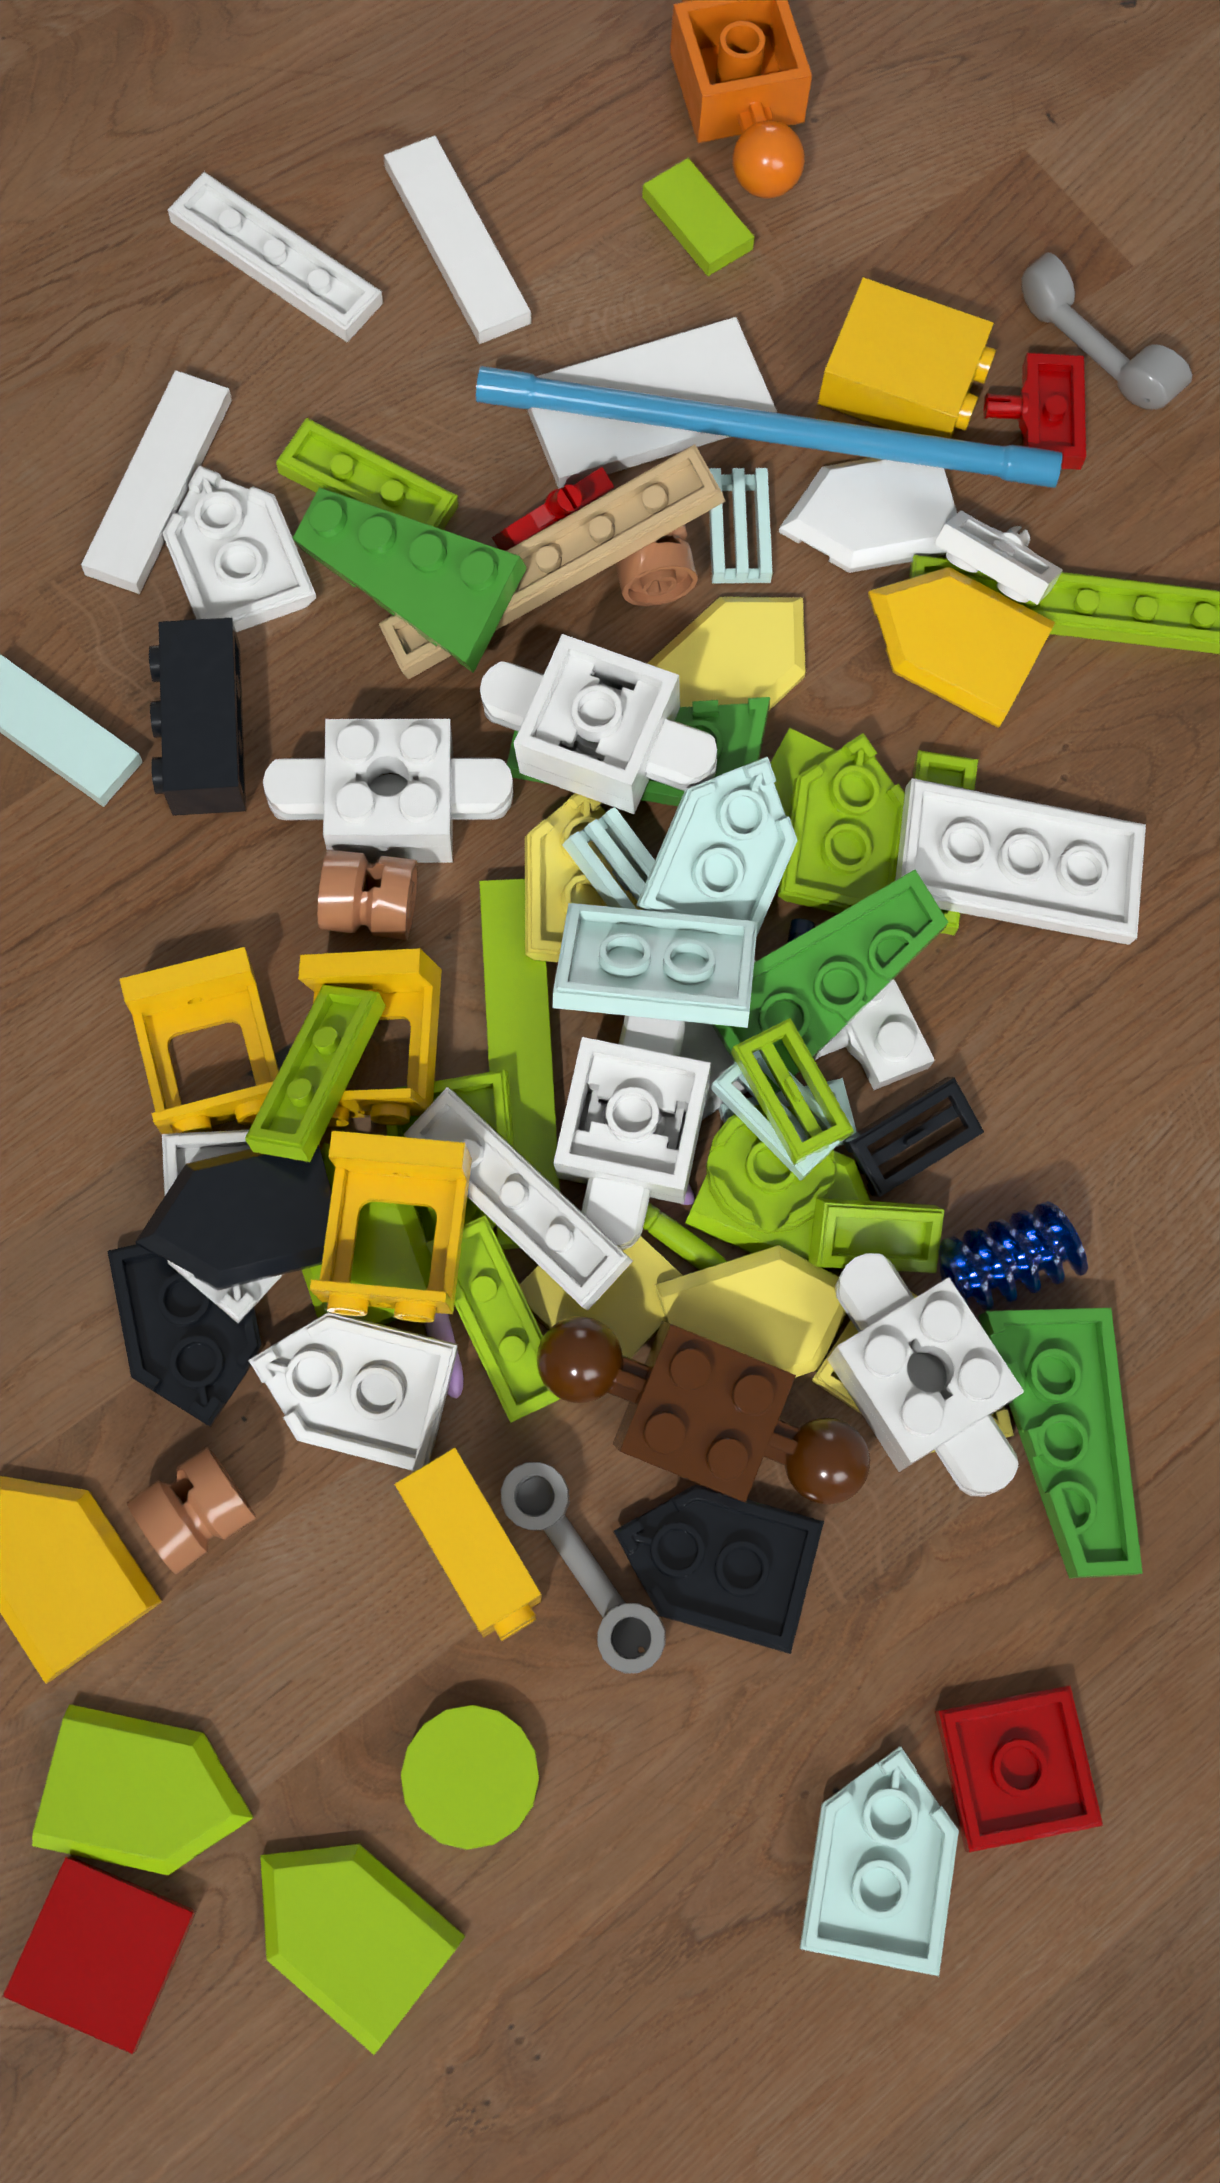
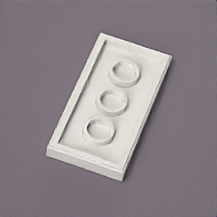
M736 317L536 376L539 378L777 413ZM540 408L527 409L558 489L563 488L567 484L574 485L601 467L604 468L607 474L682 452L694 444L699 447L729 437Z
M912 778L905 787L895 881L916 870L940 909L1129 945L1137 939L1146 824Z

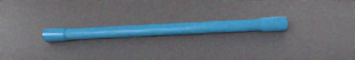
M480 366L477 378L476 402L519 409L540 408L991 475L1000 477L1005 481L1055 488L1058 483L1062 465V452L1018 445L997 446L539 378L531 373Z

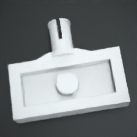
M962 510L944 524L934 543L947 552L946 557L952 564L968 572L975 573L978 570L998 581L997 587L1003 594L1023 603L1030 600L1038 605L1052 590L1063 569L1040 557L1027 547L1030 542V534L1026 529L1021 534H1018L1022 527L1014 526L1003 533L980 522Z
M895 979L813 1058L816 1060L841 1048H847L848 1052L861 1063L873 1090L926 1070L935 1061Z

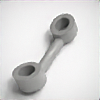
M1044 253L1026 269L1022 276L1021 289L1030 312L1039 321L1052 322L1117 380L1119 390L1131 403L1145 410L1163 408L1192 382V372L1189 365L1174 350L1162 345L1153 344L1146 346L1130 360L1071 308L1075 298L1073 282L1065 265L1056 255Z
M526 1462L515 1467L505 1477L501 1488V1504L505 1514L517 1526L530 1531L543 1530L599 1611L603 1619L597 1632V1641L602 1658L613 1669L623 1673H640L651 1668L661 1657L666 1645V1630L661 1618L651 1608L639 1603H625L565 1515L570 1504V1495L564 1477L553 1467L541 1462ZM639 1647L645 1649L644 1653L638 1651Z

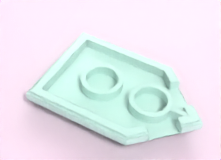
M768 757L685 789L636 906L648 911L758 921V935L798 841L789 817H786L774 784L776 778Z
M901 1747L896 1748L821 1804L799 1948L939 1976L959 1830L943 1807L938 1804Z

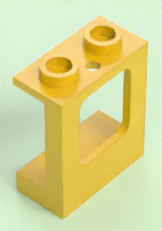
M245 947L120 978L124 1001L133 1017L155 1112L151 1113L153 1122L161 1135L212 1132V1126L237 1120V1123L241 1125L253 1124L279 1072L253 967ZM232 1022L238 1024L242 1028L256 1086L182 1105L169 1052L170 1041L178 1035Z
M421 948L300 955L298 979L314 992L313 1003L323 984L375 991L380 993L386 1005L379 1020L406 1019L410 1022L411 1026L407 1088L344 1091L327 1127L347 1126L349 1118L371 1117L373 1122L379 1124L404 1125L410 1122V1116H421L433 1103L442 969Z
M332 1131L328 1157L335 1166L320 1280L311 1279L310 1290L321 1302H328L327 1311L340 1315L366 1316L368 1306L395 1309L394 1317L397 1319L430 1323L434 1322L435 1313L453 1314L472 1163L466 1143ZM369 1202L426 1206L436 1212L437 1221L429 1284L426 1290L351 1283L359 1214L365 1204Z

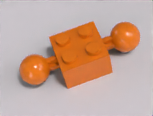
M682 0V3L674 4L670 55L697 142L701 143L741 135L735 145L732 159L734 174L739 184L748 193L759 198L770 199L786 194L800 179L805 162L801 140L788 126L805 122L812 73L788 0Z

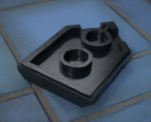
M319 1145L310 1162L255 1153L251 1149L185 1164L137 1238L136 1244L158 1257L162 1256L194 1275V1278L217 1291L322 1265L332 1191Z
M137 1244L107 1251L131 1378L211 1427L251 1367L249 1359L259 1354L263 1349L255 1307L237 1323L169 1265L168 1260L162 1256L158 1257Z
M695 1484L665 1503L613 1531L660 1617L791 1654L824 1521L748 1499L746 1502H742L713 1489Z

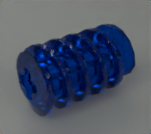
M1049 1201L1037 1204L1032 1213L1026 1210L1013 1213L1009 1222L1003 1219L991 1221L986 1228V1232L977 1227L965 1231L962 1240L955 1236L942 1239L938 1257L942 1281L950 1278L968 1307V1298L974 1297L984 1311L993 1309L992 1289L994 1288L999 1290L1007 1302H1013L1017 1300L1015 1281L1021 1279L1030 1293H1037L1041 1290L1039 1272L1042 1270L1045 1271L1048 1278L1054 1284H1061L1065 1279L1063 1262L1067 1261L1071 1269L1078 1276L1086 1274L1089 1268L1086 1252L1076 1229L1066 1214L1057 1205Z

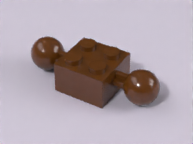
M570 1317L556 1323L545 1333L539 1344L537 1368L540 1378L546 1388L558 1398L572 1403H587L609 1393L629 1402L613 1441V1445L624 1454L742 1502L747 1500L763 1457L785 1465L787 1477L794 1489L804 1498L819 1504L831 1505L844 1502L858 1493L867 1480L870 1470L869 1449L862 1435L853 1426L835 1418L814 1419L805 1423L800 1428L779 1420L796 1375L665 1321H662L645 1364L623 1356L620 1343L613 1331L604 1323L590 1317Z

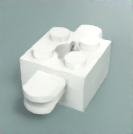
M562 634L544 674L502 661L489 668L482 678L480 693L487 719L498 725L518 731L514 740V747L521 774L632 814L636 812L649 779L685 791L689 787L715 777L717 768L715 738L708 732L675 721L680 709L678 674Z
M325 719V758L276 759L272 761L265 771L263 779L268 805L276 818L281 820H323V836L327 850L364 853L369 863H376L380 856L417 860V863H453V820L500 819L506 815L513 800L511 771L502 759L453 758L450 719Z
M625 1015L619 1044L585 1037L581 1038L553 1164L559 1179L587 1184L581 1212L622 1251L631 1248L640 1238L650 1197L680 1204L685 1202L710 1084L711 1063L680 1057L685 1035V1021Z
M866 1253L855 1257L841 1272L835 1285V1292L838 1301L859 1333L836 1346L827 1360L891 1461L900 1472L935 1450L959 1489L967 1495L987 1496L1003 1489L1014 1478L1018 1469L1017 1454L991 1414L1009 1404L1024 1393V1390L950 1278L945 1279L914 1298L891 1261L885 1256Z

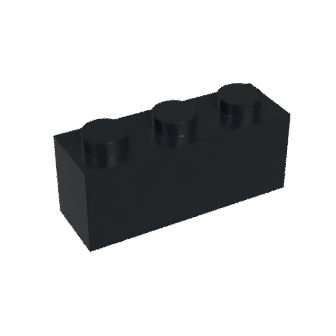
M233 618L158 622L159 645L149 646L151 678L153 683L160 682V701H151L150 703L154 738H161L162 757L152 758V781L155 794H164L173 816L246 811L241 655Z

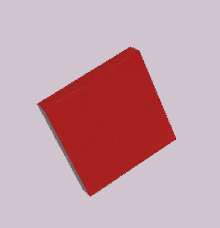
M1071 1685L935 1711L965 1852L970 1853L1103 1826Z
M67 1856L60 1867L2 1997L133 2054L138 2049L197 1911L77 1858Z

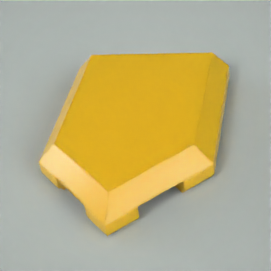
M951 567L868 592L874 615L878 618L886 643V653L892 672L997 728L1001 726L1055 624L1054 621Z
M0 1476V1613L43 1681L48 1684L163 1601L89 1490Z

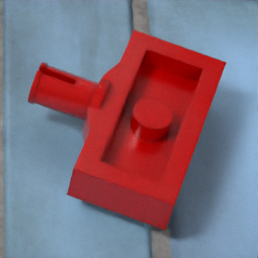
M1027 353L1022 365V390L1020 396L986 393L983 406L984 419H1017L1023 434V446L1062 452L1061 469L1081 470L1086 459L1084 356Z
M601 467L574 485L567 484L563 488L551 491L547 495L544 504L494 535L492 539L498 549L507 551L592 503L615 487L604 468Z

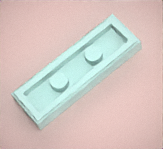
M0 654V733L104 807L143 763L140 754Z

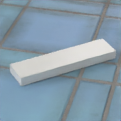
M436 136L385 154V169L478 343L482 344L531 324V311Z
M205 172L168 209L172 224L347 343L383 304L382 291Z
M175 370L81 564L86 576L137 594L141 593L165 542L162 533L172 514H177L190 490L188 484L198 465L201 466L232 401L229 388Z
M446 1087L404 1133V1136L408 1138L466 1143L472 1158L467 1197L586 1310H589L633 1262L629 1256L450 1088Z

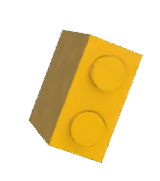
M863 277L825 368L818 404L890 430L951 439L955 428L967 430L978 400V396L969 393L973 381L984 384L991 368L996 349L987 347V343L994 323Z
M456 1448L395 1483L397 1490L483 1638L496 1631L500 1640L503 1641L536 1620V1614L532 1607L541 1603V1593Z

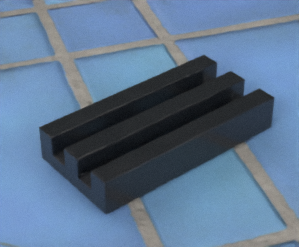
M946 1077L843 1141V1144L848 1152L853 1153L857 1161L855 1164L859 1173L865 1175L869 1182L867 1187L872 1196L881 1197L984 1133V1130L955 1077ZM945 1098H949L951 1104L875 1151L869 1152L867 1146ZM955 1118H960L963 1124L961 1127L882 1175L878 1168L879 1165Z

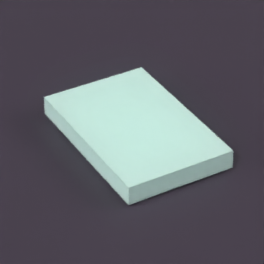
M568 903L553 989V1008L748 1028L758 921Z

